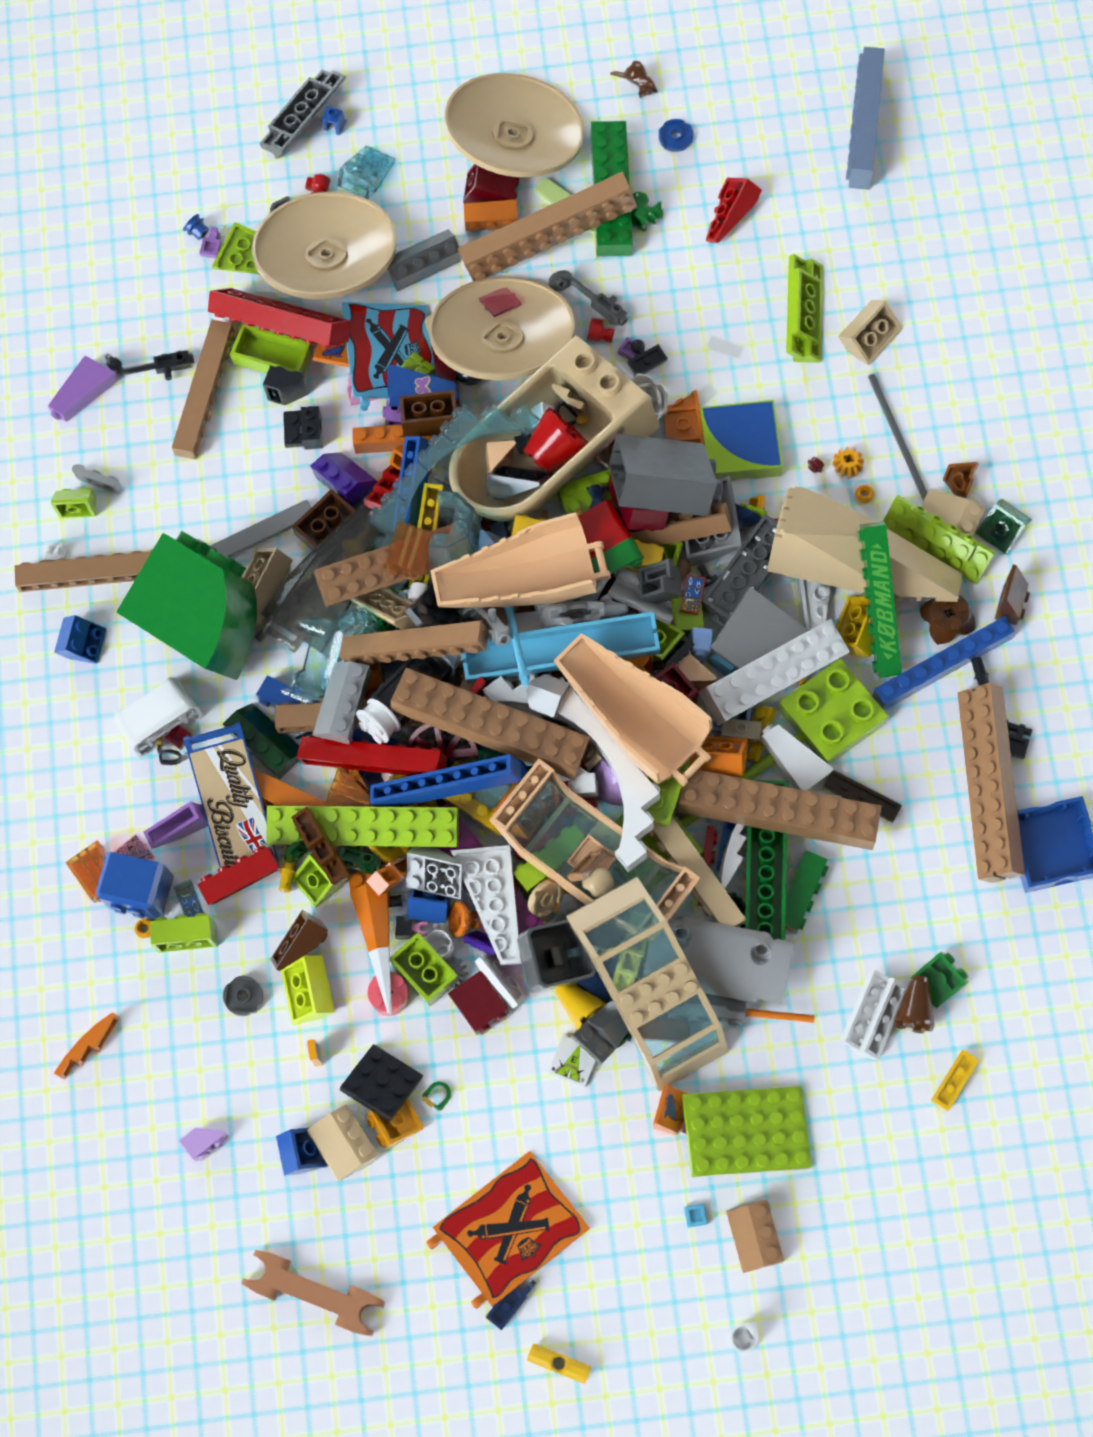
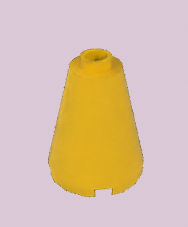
M575 983L556 987L555 994L576 1030L607 1005L606 1002Z

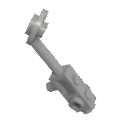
M488 607L466 608L462 612V616L466 620L478 619L480 617L484 620V625L489 629L488 634L491 642L495 641L498 646L510 643V628L508 625L505 626L496 616V609H488Z

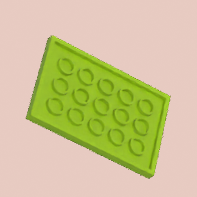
M801 1086L682 1095L691 1178L812 1168Z

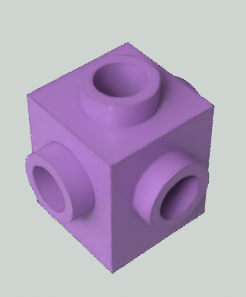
M387 400L386 406H383V417H385L386 426L402 425L400 407L388 406Z

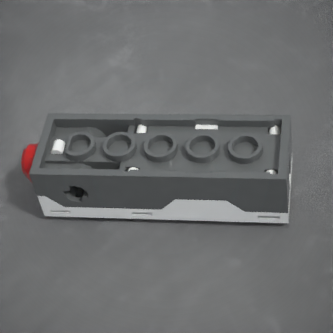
M764 514L742 544V547H740L702 599L703 614L724 627L749 587H752L759 593L773 573L768 572L767 569L774 536L777 534L776 528L779 518L773 519Z

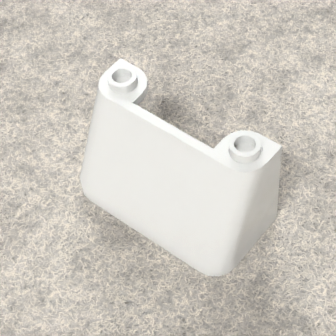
M169 677L164 680L162 685L130 706L118 710L114 714L113 721L140 759L147 754L145 748L148 745L150 747L153 746L152 742L183 721L187 724L189 722L188 719L193 718L196 722L203 715L178 678Z

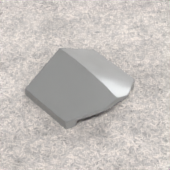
M547 674L531 680L526 690L530 710L554 719L570 687V683Z

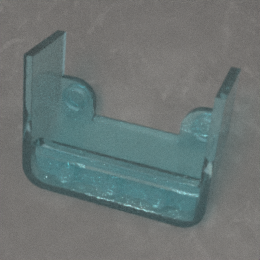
M311 617L299 621V625L305 627L306 634L311 636L303 669L293 674L291 679L292 686L283 689L282 694L307 704L324 698L334 663L343 662L339 654L342 636H350L351 625L348 623L319 617Z

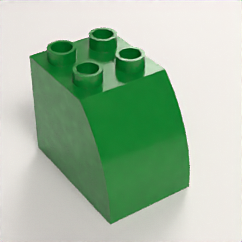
M181 530L177 538L162 533L116 613L204 669L237 680L252 648L257 621V600L254 584L242 577L246 570L245 566L228 556L225 557L218 553L216 548Z

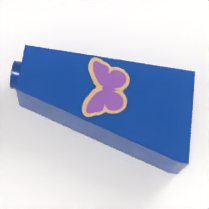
M395 365L388 366V406L400 407L399 396L450 390L455 391V399L459 401V390H456V382Z

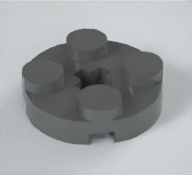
M238 976L225 986L223 1002L234 1015L249 1016L259 1010L263 1002V990L260 984L252 977ZM242 991H246L248 995L245 1001H241V998H238V994H242Z

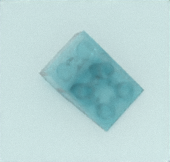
M365 145L340 167L337 186L369 199L376 193L396 159Z

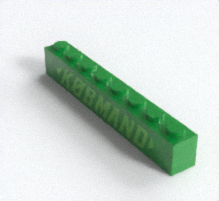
M883 521L860 524L857 536L858 541L862 543V549L859 550L861 561H864V568L861 569L863 580H866V587L863 588L865 599L868 598V606L865 609L867 617H870V624L867 627L869 636H872V643L869 644L871 655L874 654V661L871 663L872 671L879 678L897 676L902 673L887 526Z

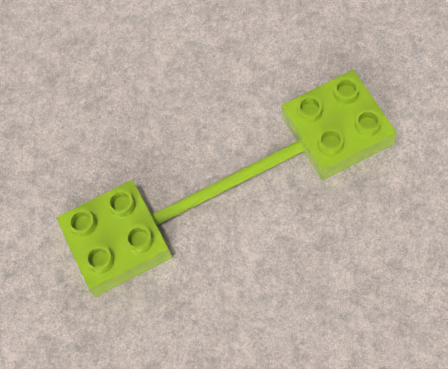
M841 658L782 699L778 706V710L797 732L793 737L801 743L805 742L813 753L829 765L885 725L889 717ZM769 753L760 759L758 763L745 770L743 776L738 778L753 780L776 762ZM673 813V818L703 858V849L686 829L698 820L700 816L685 814L678 819ZM624 814L613 821L621 828H623ZM647 833L639 839V841L641 840L648 848L667 861L668 856L665 852H660L656 846L657 841L654 836L650 837ZM617 860L613 868L625 883L635 877H638L642 883L654 866L644 860L628 872ZM659 871L646 887V891L651 896L676 876Z

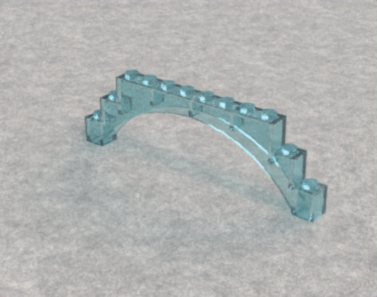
M466 404L461 408L458 406L451 414L453 416L451 421L448 422L446 420L439 428L442 432L438 436L434 434L429 440L428 444L430 446L427 450L422 449L416 456L417 462L414 465L410 463L405 469L406 475L403 479L399 477L392 485L394 487L391 493L386 492L380 501L383 503L378 508L375 506L368 514L370 516L368 522L385 535L384 537L380 535L375 541V549L403 541L404 525L411 500L426 474L441 459L469 442L491 435L511 433L527 436L540 418L524 405L520 409L516 407L508 416L493 404L491 408L487 406L481 413L483 418ZM406 582L390 588L398 593Z

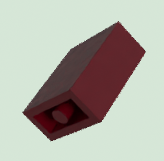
M481 971L448 993L450 999L476 1036L479 1033L481 1035L485 1034L491 1029L490 1026L496 1021L500 1023L508 1017L506 1015L509 1013L507 1006Z

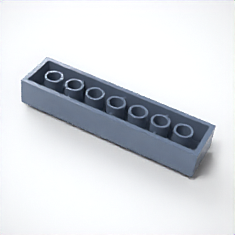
M864 46L863 53H859L847 159L848 166L845 178L846 181H849L848 188L866 190L870 188L874 166L885 48Z

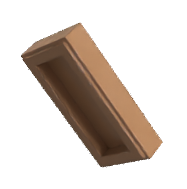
M603 851L589 852L568 874L567 877L570 882L585 880L606 858Z

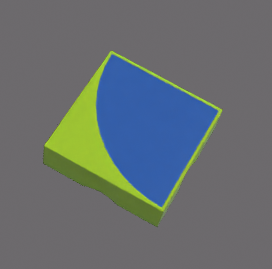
M774 400L700 407L704 445L709 459L716 461V479L730 476L731 481H735L741 478L757 479L782 476L783 463Z

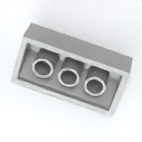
M351 661L334 663L313 736L351 744L358 720L356 712L361 710L371 676V670L368 665Z

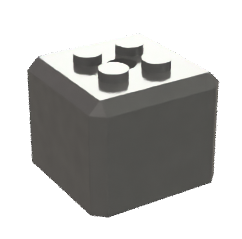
M567 919L529 928L522 932L517 939L528 986L535 993L584 981L593 977L597 971ZM564 946L568 963L548 969L544 951L552 947Z

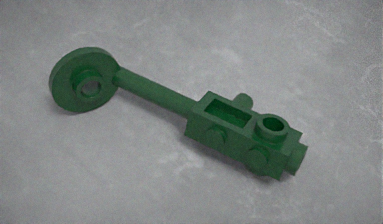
M303 840L295 842L288 847L284 859L288 863L296 862L310 849L306 847ZM343 846L341 851L337 850L345 866L349 869L352 868L372 875L375 871L381 869L382 861L379 860V856L360 851L361 846H352V848Z

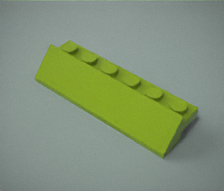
M792 254L789 256L786 353L793 357V362L819 363L821 362L823 265L812 258L804 260L798 255Z

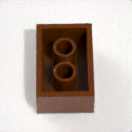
M454 390L399 396L404 439L405 436L423 437L459 432Z
M331 489L292 525L295 536L321 558L360 519L358 512Z

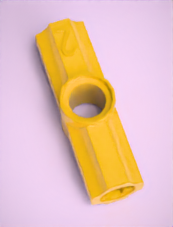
M535 1343L532 1344L526 1360L582 1384H586L592 1368L589 1365ZM559 1357L565 1360V1366L561 1370H557L553 1366L554 1360Z

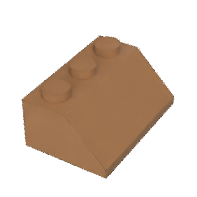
M768 1200L748 1204L726 1212L743 1274L784 1262Z

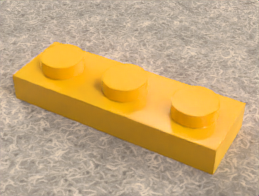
M757 705L751 721L762 722V731L768 725H772L776 710L773 707ZM748 741L751 748L746 761L758 763L764 745L761 741L760 743Z
M962 1049L930 1101L948 1112L980 1060Z

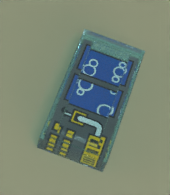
M191 879L173 886L184 915L195 917L197 913H205Z

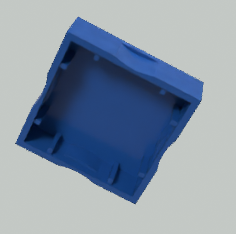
M1083 796L1057 801L1044 807H1031L1017 811L1025 875L1020 876L1025 893L1093 878V834Z

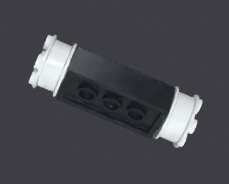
M462 653L460 655H443L442 657L432 656L425 659H408L371 695V699L367 701L368 705L363 710L356 712L359 720L358 726L364 732L371 734L377 743H387L390 739L389 736L394 731H399L411 719L391 711V699L405 668L447 682L455 674V669L458 666H463Z

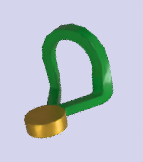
M434 1082L422 1094V1100L431 1108L434 1107L441 1111L451 1098V1089L444 1082ZM441 1085L445 1087L447 1096L439 1105H436L428 1098V1095L435 1086Z

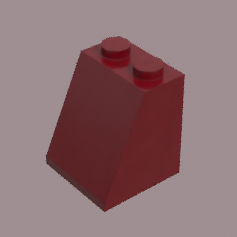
M473 164L467 172L462 203L516 200L518 195L516 187L519 184L520 177L497 174Z

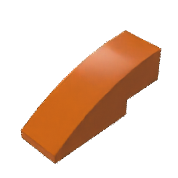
M404 856L389 862L384 868L375 871L366 882L379 896L393 889L407 879V857Z

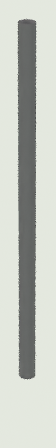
M870 374L868 379L924 501L927 494L925 485L875 374Z

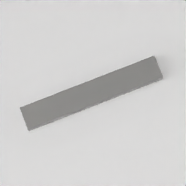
M306 499L211 546L216 548L217 552L225 557H233L291 529L292 525L311 506Z

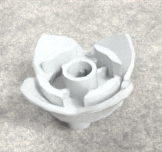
M637 373L632 382L648 394L659 420L668 412V390L665 385L656 383L650 376Z

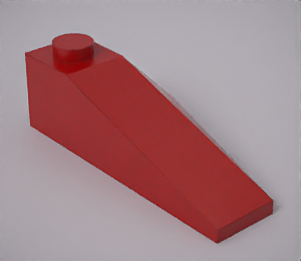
M727 177L719 192V205L714 208L716 215L714 220L710 222L705 241L718 244L753 208L759 200L762 189L747 178Z

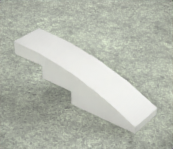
M741 824L735 825L723 854L718 881L724 889L743 860V857L737 854L746 837L740 834L744 827Z

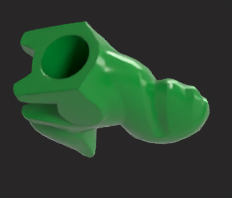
M635 192L633 197L637 208L631 211L632 224L645 232L648 222L655 225L656 219L663 218L662 202H658L653 207L648 206L649 197L647 194Z

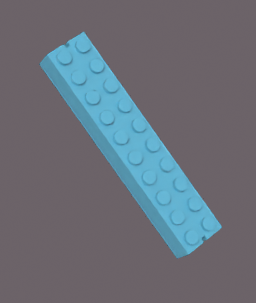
M654 611L519 633L529 675L560 670L554 663V660L581 633L604 646L605 649L616 653L623 660L660 654ZM488 637L486 651L462 653L467 684L475 683L479 677L485 681H492L500 676L503 679L519 676L511 637L510 643L498 646L495 641L491 642Z

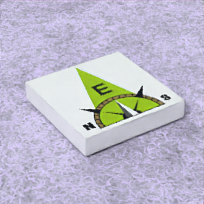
M562 1035L548 1073L585 1088L596 1060L575 1040Z

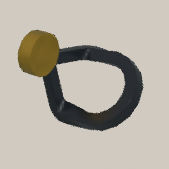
M565 402L556 404L554 410L558 413L561 406H565L576 417V419L568 422L570 425L578 423L582 426L587 423L588 416L585 413L577 415Z
M162 736L157 739V753H159L160 764H179L182 761V754L172 749L162 750ZM171 753L177 755L178 758L175 760H162V754Z

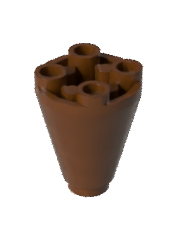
M924 976L912 977L894 1017L895 1028H913L912 1032L924 1034L925 1031H933L935 1021L930 983H928L929 978Z

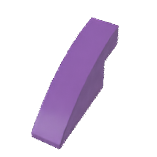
M190 801L143 831L150 847L154 849L172 843L207 827L202 804Z

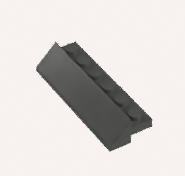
M321 69L315 78L308 77L267 126L269 132L259 143L260 147L273 153L276 159L281 156L343 83L346 75L334 70L328 72Z

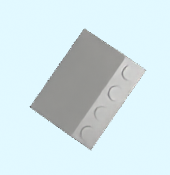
M730 476L720 478L723 483L722 497L719 502H712L711 505L727 503L732 518V531L684 541L687 559L693 566L713 561L742 547Z

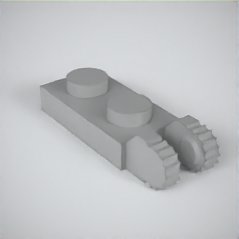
M75 464L71 468L78 480L80 479L120 494L123 489L119 480L114 476L109 475L107 477L97 470H87L82 464Z

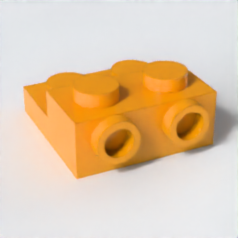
M409 1099L406 1100L391 1122H388L371 1110L367 1113L366 1121L371 1129H375L378 1134L376 1135L378 1144L380 1146L384 1145L386 1150L424 1129Z

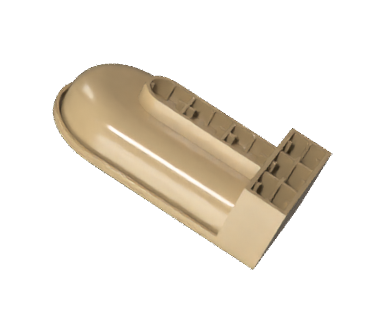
M575 335L462 438L451 456L449 483L456 499L468 511L493 521H514L515 515L523 514L529 516L537 511L616 438L617 433L649 437L660 425L648 394ZM553 384L569 389L573 394L572 399L585 403L587 407L585 414L588 416L587 423L582 426L575 423L572 426L583 435L588 444L565 465L552 472L554 475L544 484L507 497L504 500H495L493 497L487 496V468L485 459L487 442L515 441L514 437L521 435L520 431L528 429L532 435L529 421L531 409L535 405L540 404V402L549 403L554 407L557 403L562 402L552 388ZM561 406L559 414L567 422L576 419L565 406ZM517 448L515 449L514 459L507 465L546 472L534 463L535 459L533 457H529L526 453L520 454Z

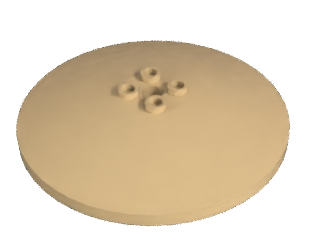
M491 73L474 77L453 91L445 107L444 126L453 146L474 164L497 174L524 178L548 175L570 164L582 147L584 123L577 107L564 93L554 86L530 76L515 73Z
M319 192L290 200L272 211L262 221L254 235L252 252L259 274L275 289L304 299H331L355 293L376 281L390 266L396 253L397 239L392 220L374 202L349 193Z
M509 276L476 280L453 290L438 303L429 322L430 342L440 360L459 373L485 380H512L532 375L570 341L575 333V320L572 309L562 295L540 282Z

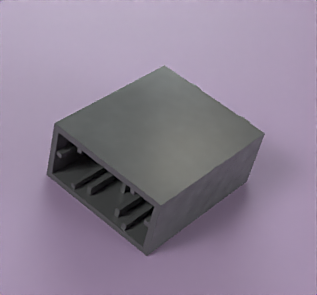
M616 434L609 469L620 507L708 516L712 502H719L721 500L723 483L722 480L715 478L716 461L709 459L704 444Z

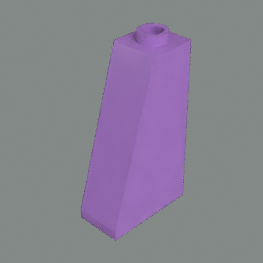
M84 355L48 404L51 412L50 415L56 420L69 421L118 381L115 372Z

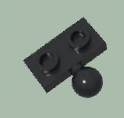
M635 339L631 343V350L639 354L627 361V365L635 376L637 373L646 374L668 361L659 344L645 351V343L642 340Z

